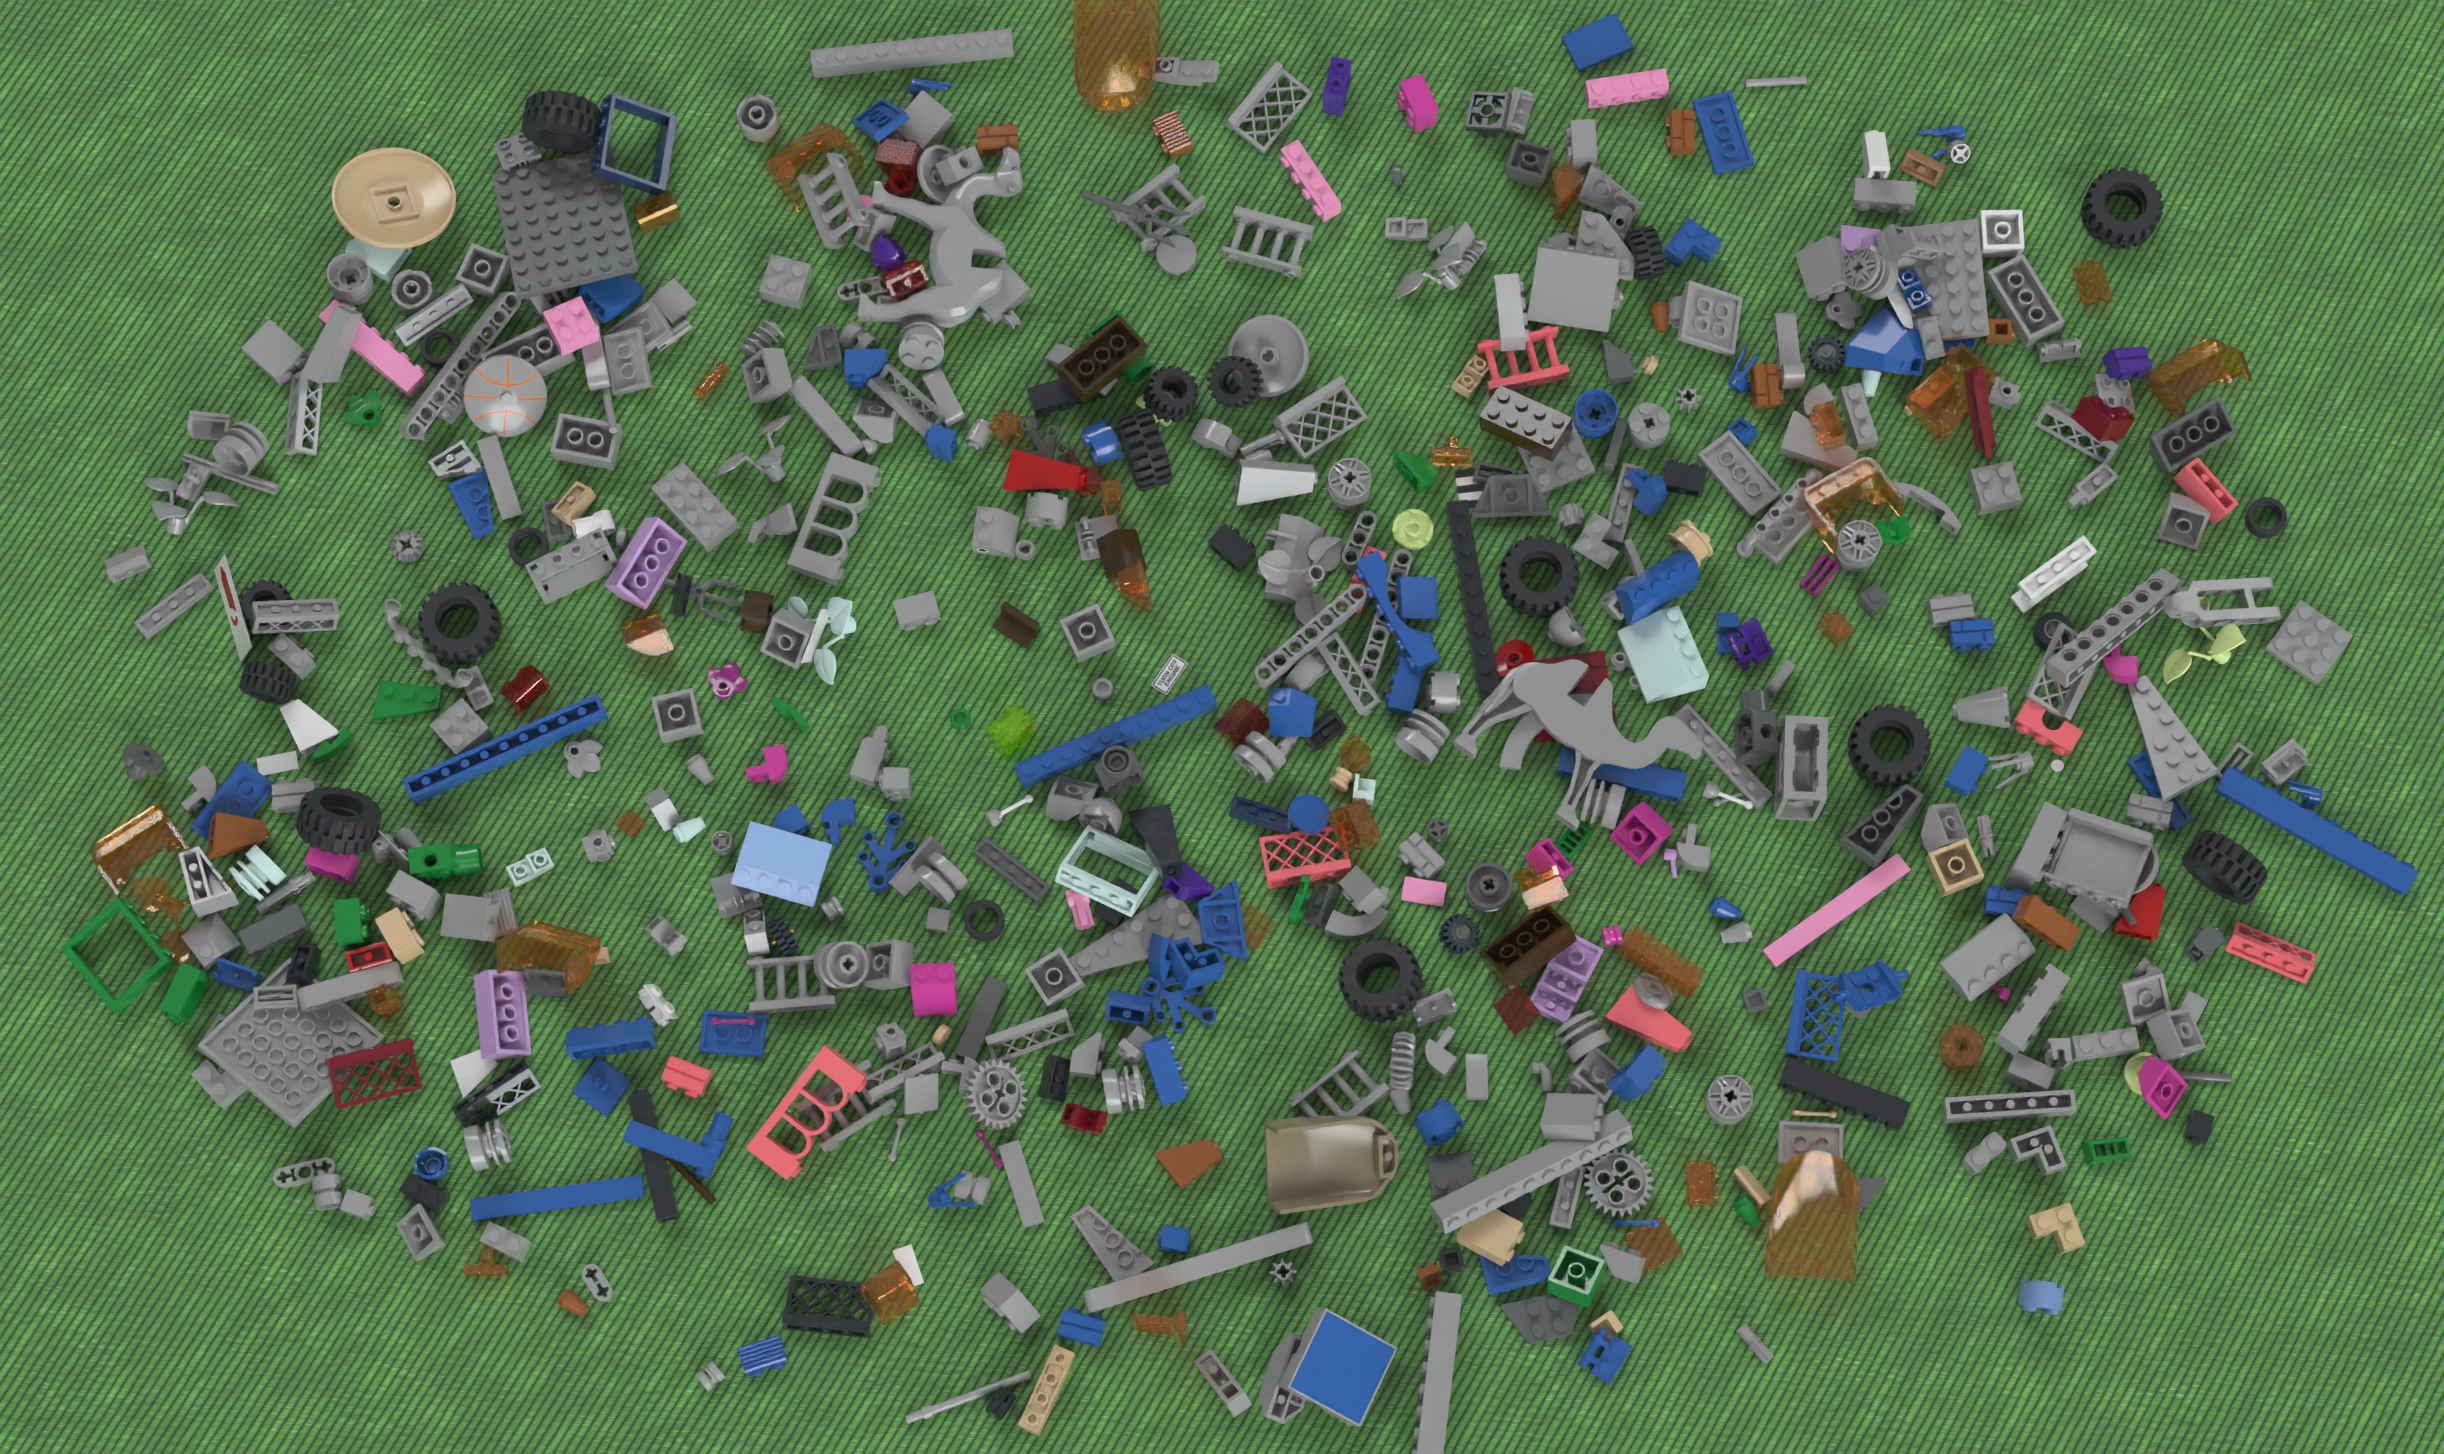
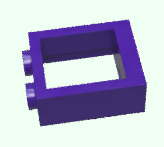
M1331 57L1323 92L1322 113L1337 116L1343 115L1351 80L1352 60Z

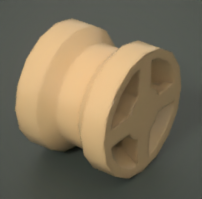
M1337 767L1335 775L1330 778L1329 783L1336 789L1347 792L1349 789L1348 785L1350 782H1353L1355 776L1348 770Z

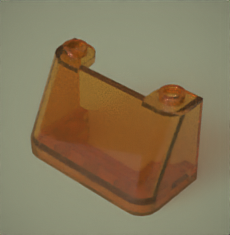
M1962 343L1956 348L1952 346L1945 354L1948 357L1945 363L1921 389L1917 391L1913 389L1905 398L1907 400V407L1940 443L1969 413L1962 370L1983 366L1987 391L1990 390L1999 375Z

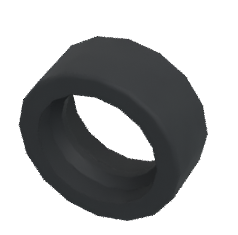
M439 327L430 330L422 337L420 351L428 365L433 368L442 369L460 343L452 331ZM447 338L452 343L450 354L440 359L433 358L429 354V345L436 339Z
M2261 497L2255 500L2245 514V525L2249 532L2262 539L2278 535L2287 521V512L2283 504L2271 497ZM2260 507L2272 509L2278 516L2276 526L2271 529L2260 527L2254 520L2255 511Z
M534 527L518 529L512 534L508 544L512 559L523 568H526V564L548 554L550 549L545 535ZM526 537H535L541 544L539 554L530 559L520 557L517 552L519 541Z
M982 899L975 901L967 908L964 915V924L966 931L973 939L981 942L992 941L1004 929L1005 920L1002 909L993 901ZM980 909H989L996 915V926L990 932L981 933L975 930L972 925V917Z

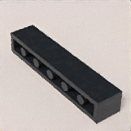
M1787 1058L1778 1082V1086H1781V1089L1785 1092L1792 1094L1797 1092L1802 1094L1804 1099L1822 1101V1105L1828 1108H1841L1845 1114L1855 1116V1114L1863 1117V1120L1869 1123H1882L1884 1128L1892 1131L1900 1130L1903 1127L1911 1104L1909 1101L1791 1058Z

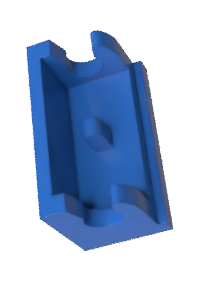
M220 957L216 961L218 965L217 971L212 973L215 982L248 994L253 993V987H258L263 977L256 970Z

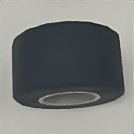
M2048 612L2042 615L2036 622L2032 634L2034 642L2043 651L2047 650L2059 623H2064L2073 630L2070 620L2065 615L2058 612ZM2064 631L2061 634L2062 644L2069 643L2068 634Z

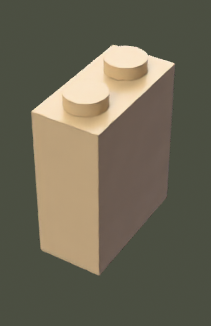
M1495 1209L1463 1225L1457 1234V1243L1503 1267L1505 1261L1509 1262L1513 1257L1515 1244H1520L1524 1238V1224Z

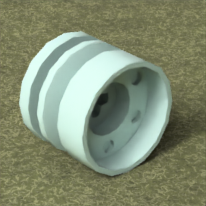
M254 845L245 854L250 863L246 865L238 860L237 864L243 870L239 873L232 866L229 871L232 873L234 880L249 895L261 901L264 897L258 890L262 888L266 893H269L270 890L265 883L270 881L277 886L286 875L259 847Z

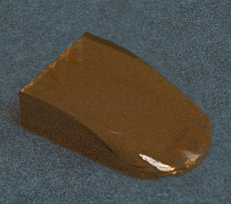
M1073 0L1075 81L1079 93L1092 107L1105 113L1117 114L1132 110L1148 96L1154 82L1160 33L1159 0Z
M1825 1151L1803 1152L1788 1160L1776 1175L1771 1196L1766 1240L1764 1275L1768 1279H1772L1773 1276L1848 1280L1851 1284H1855L1860 1187L1853 1170L1838 1156Z

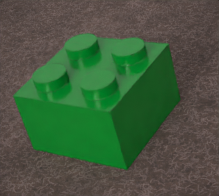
M360 898L333 900L336 943L344 951L368 946L369 942L373 940L372 930L368 928V921H371L370 908H367Z
M1565 1245L1548 1278V1293L1588 1308L1605 1275V1260Z

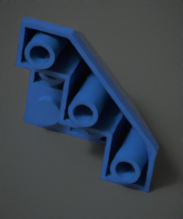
M1882 306L1846 344L1843 365L1922 376L1925 354L1920 332L1914 324L1913 329L1905 327L1893 307Z

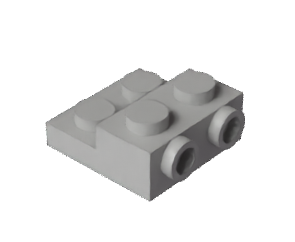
M2161 971L2120 983L2123 1001L2121 1002L2125 1019L2129 1024L2139 1026L2147 1020L2171 1011L2165 980Z
M1596 1047L1586 1053L1582 1060L1575 1065L1566 1081L1569 1083V1088L1572 1091L1580 1092L1581 1094H1598L1600 1103L1604 1104L1613 1092L1606 1084L1621 1067Z

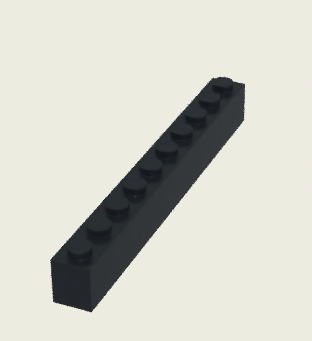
M1466 499L1447 502L1446 516L1480 707L1498 687L1499 680L1468 501Z

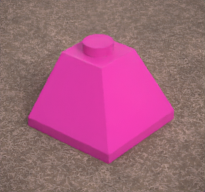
M2148 1056L2138 1072L2142 1097L2162 1119L2166 1120L2188 1084L2169 1063Z

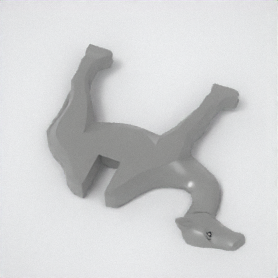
M1009 146L1003 149V158L994 174H973L961 179L942 205H928L915 199L897 197L888 193L883 188L881 181L874 182L872 197L874 208L899 213L924 225L933 233L929 260L935 286L893 304H875L866 294H860L859 321L899 322V324L904 326L921 321L932 323L937 327L950 328L964 323L973 315L983 301L1001 290L1004 282L1003 270L971 267L972 255L1007 258L1004 243L978 224L974 216V204L976 199L983 195L1009 197L1022 190L1023 177L1017 150Z
M1570 659L1555 664L1524 663L1508 671L1498 687L1481 704L1479 712L1462 730V734L1456 737L1454 747L1471 759H1474L1477 756L1476 740L1484 730L1495 723L1532 710L1543 728L1553 738L1575 750L1576 764L1569 791L1562 801V806L1555 813V818L1571 830L1576 831L1580 823L1575 812L1576 806L1586 790L1593 772L1601 764L1607 763L1630 769L1643 768L1659 758L1666 748L1688 754L1694 760L1700 758L1702 752L1701 743L1675 716L1659 719L1648 736L1641 742L1634 743L1625 739L1617 730L1612 719L1613 686L1607 678L1604 679L1585 706L1569 697L1587 673L1589 665L1584 662Z

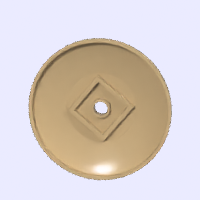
M380 148L356 156L339 171L332 187V206L341 225L354 237L377 247L402 249L426 243L438 236L448 226L455 211L456 192L448 173L428 156L404 148ZM396 201L399 205L391 206L389 203Z

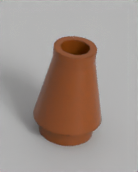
M1667 302L1651 303L1649 311L1656 333L1667 332L1669 315Z
M565 1288L556 1301L560 1305L559 1308L581 1317L585 1315L590 1307L572 1289L569 1291Z

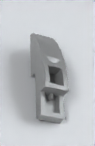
M1142 57L1138 76L1169 84L1202 86V82H1216L1220 63L1217 60L1181 61L1178 57Z

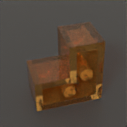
M1533 864L1513 873L1530 913L1540 911L1545 906L1562 901L1565 897L1569 896L1556 865L1538 874Z

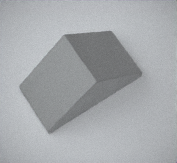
M787 503L769 514L773 534L799 535L791 503Z
M661 786L643 797L664 832L683 822Z

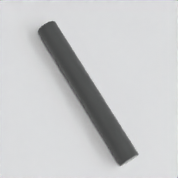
M2175 1070L2184 1080L2232 1082V1074Z

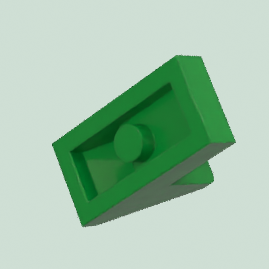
M1904 515L1891 522L1881 521L1876 524L1883 542L1886 544L1900 546L1912 534V530Z

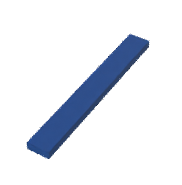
M638 1175L470 1199L472 1221L644 1198L643 1176Z

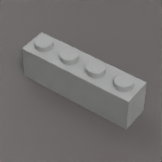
M1519 273L1494 275V294L1501 351L1525 350L1526 341H1529V329H1525L1524 326L1528 324L1527 313H1523V309H1526L1525 297H1521V294L1524 293L1523 281H1519Z

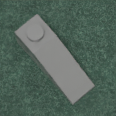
M1212 1349L1193 1361L1234 1418L1252 1405L1244 1390Z

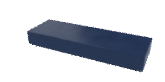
M1235 796L1229 811L1230 817L1289 835L1292 824L1289 821L1287 811Z

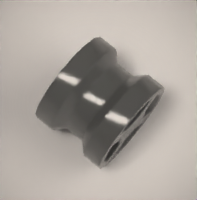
M1435 818L1427 826V836L1435 843L1444 841L1448 834V825L1443 819Z

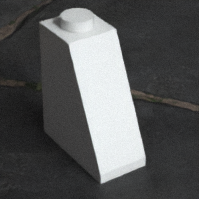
M1877 130L1865 132L1862 138L1864 178L1887 180L1890 172V162L1885 132Z
M299 699L290 700L289 703L279 708L304 757L314 753L324 740L332 744L340 734L335 727Z

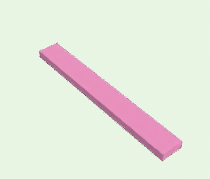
M1897 853L1766 947L1762 952L1775 968L1906 875L1911 869Z

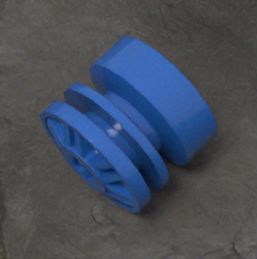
M1591 389L1581 394L1575 403L1572 419L1578 433L1588 439H1600L1608 435L1615 426L1618 407L1616 400L1610 393L1601 389ZM1591 414L1598 415V420L1591 418Z

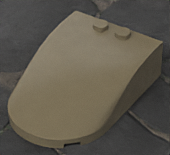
M1313 1116L1264 1122L1267 1206L1279 1214L1371 1200L1383 1192L1382 1189L1390 1180H1393L1397 1171L1399 1152L1396 1140L1383 1124L1372 1118L1363 1116Z

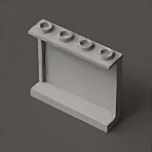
M1543 242V245L1539 244L1527 320L1608 332L1620 256H1616L1617 253L1611 251H1604V254L1596 253V250L1591 248H1584V251L1576 250V247L1571 245H1564L1563 248L1555 247V243Z
M2071 808L2068 814V824L2048 872H2044L2045 882L2050 887L2056 889L2059 887L2067 889L2069 893L2074 895L2082 894L2088 896L2090 900L2095 902H2107L2113 908L2120 909L2122 907L2127 909L2154 842L2153 834Z

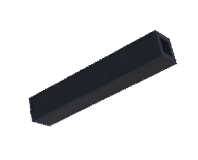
M644 1089L632 1092V1095L628 1096L633 1121L660 1130L650 1092H645ZM640 1148L657 1221L661 1224L681 1218L666 1157Z

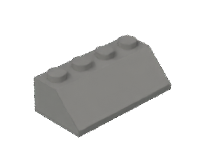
M2003 913L1938 964L1957 995L1971 1002L2030 957L2036 950L2019 926L2006 913Z

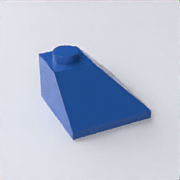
M1271 688L1268 704L1271 737H1312L1317 698L1293 688Z

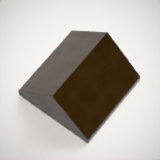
M1115 529L1096 539L1106 579L1147 569L1137 529Z

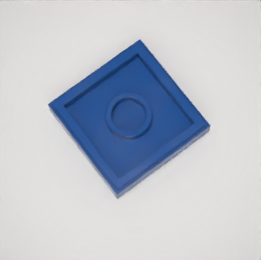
M1397 577L1399 618L1438 619L1436 577Z

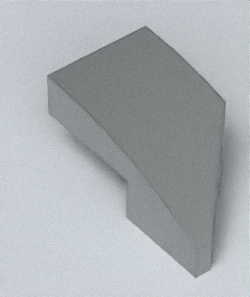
M769 516L753 523L748 541L755 544L765 534L771 538L774 536Z

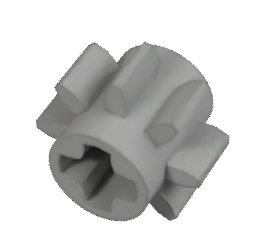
M1686 386L1683 391L1678 389L1677 395L1679 397L1675 398L1674 402L1679 403V410L1684 409L1690 413V409L1698 408L1699 404L1697 401H1700L1701 396L1696 395V388L1692 390Z
M1281 1259V1264H1272L1275 1271H1271L1269 1274L1270 1276H1275L1274 1284L1279 1281L1285 1287V1282H1294L1291 1275L1297 1274V1271L1291 1270L1292 1262L1287 1265ZM1281 1268H1285V1272H1289L1285 1278H1281V1274H1277Z

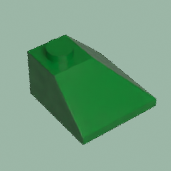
M1400 449L1394 451L1393 465L1418 495L1438 481L1439 470L1433 462L1429 463L1426 458Z

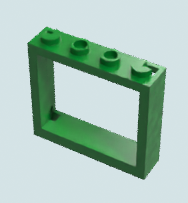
M119 897L60 947L102 1001L115 1013H120L177 963L172 957L171 949L167 946L164 947L160 943L161 937L154 930L151 931L147 927L148 921L141 914L137 915L134 911L136 908L134 904L128 899L125 900ZM121 910L161 960L117 998L79 952L77 947Z

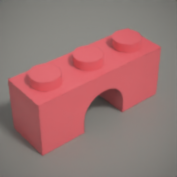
M2028 699L2012 725L2015 726L2018 732L2034 737L2038 744L2047 745L2052 748L2055 754L2068 757L2083 731L2067 721H2064L2057 730L2047 729L2042 722L2046 709Z

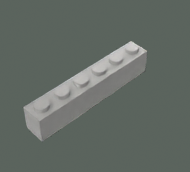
M2074 1089L1946 1097L1941 1102L1943 1124L2069 1116L2076 1112Z

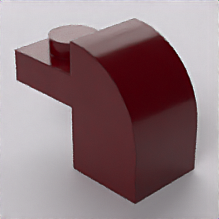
M1066 1103L1059 1124L1088 1135L1098 1136V1134H1102L1107 1125L1108 1113L1102 1110H1090L1079 1104Z

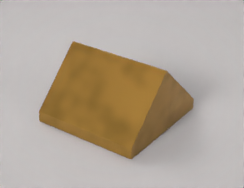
M668 191L631 207L643 235L681 219L677 206Z

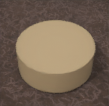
M945 1024L941 1025L933 1035V1043L942 1046L948 1039L951 1028Z

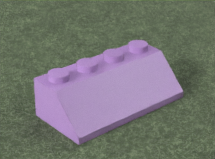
M645 517L604 586L619 598L642 609H647L688 541L660 518Z
M488 969L474 975L481 1059L501 1060L532 1055L526 994L523 988V972Z

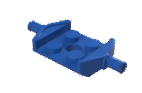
M1880 959L1872 966L1848 974L1843 971L1839 975L1837 983L1840 991L1832 993L1831 1000L1833 999V1002H1837L1843 999L1848 1002L1853 1010L1860 1012L1897 1000L1903 993L1900 980L1908 978L1909 971L1907 972V969L1896 972ZM1863 987L1869 988L1871 992L1866 991Z

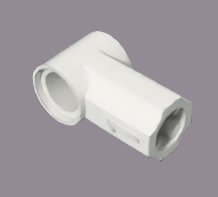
M601 510L592 516L575 519L571 522L572 531L576 539L600 527L605 536L616 531L610 510Z

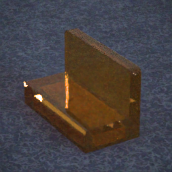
M2087 261L2072 269L2084 307H2089L2099 301H2113L2102 263Z

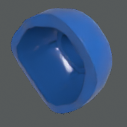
M426 1148L416 1155L413 1165L414 1170L425 1181H437L448 1171V1156L440 1148Z

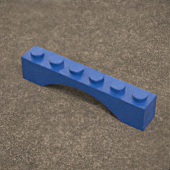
M1377 550L1356 561L1354 573L1359 581L1362 580L1364 582L1367 596L1375 601L1374 607L1378 615H1383L1385 618V626L1390 634L1393 633L1396 637V646L1400 651H1404L1407 656L1405 658L1407 665L1410 669L1414 668L1415 672L1418 673L1439 662L1440 656L1430 638L1410 629L1395 613L1387 593L1386 577L1388 567Z

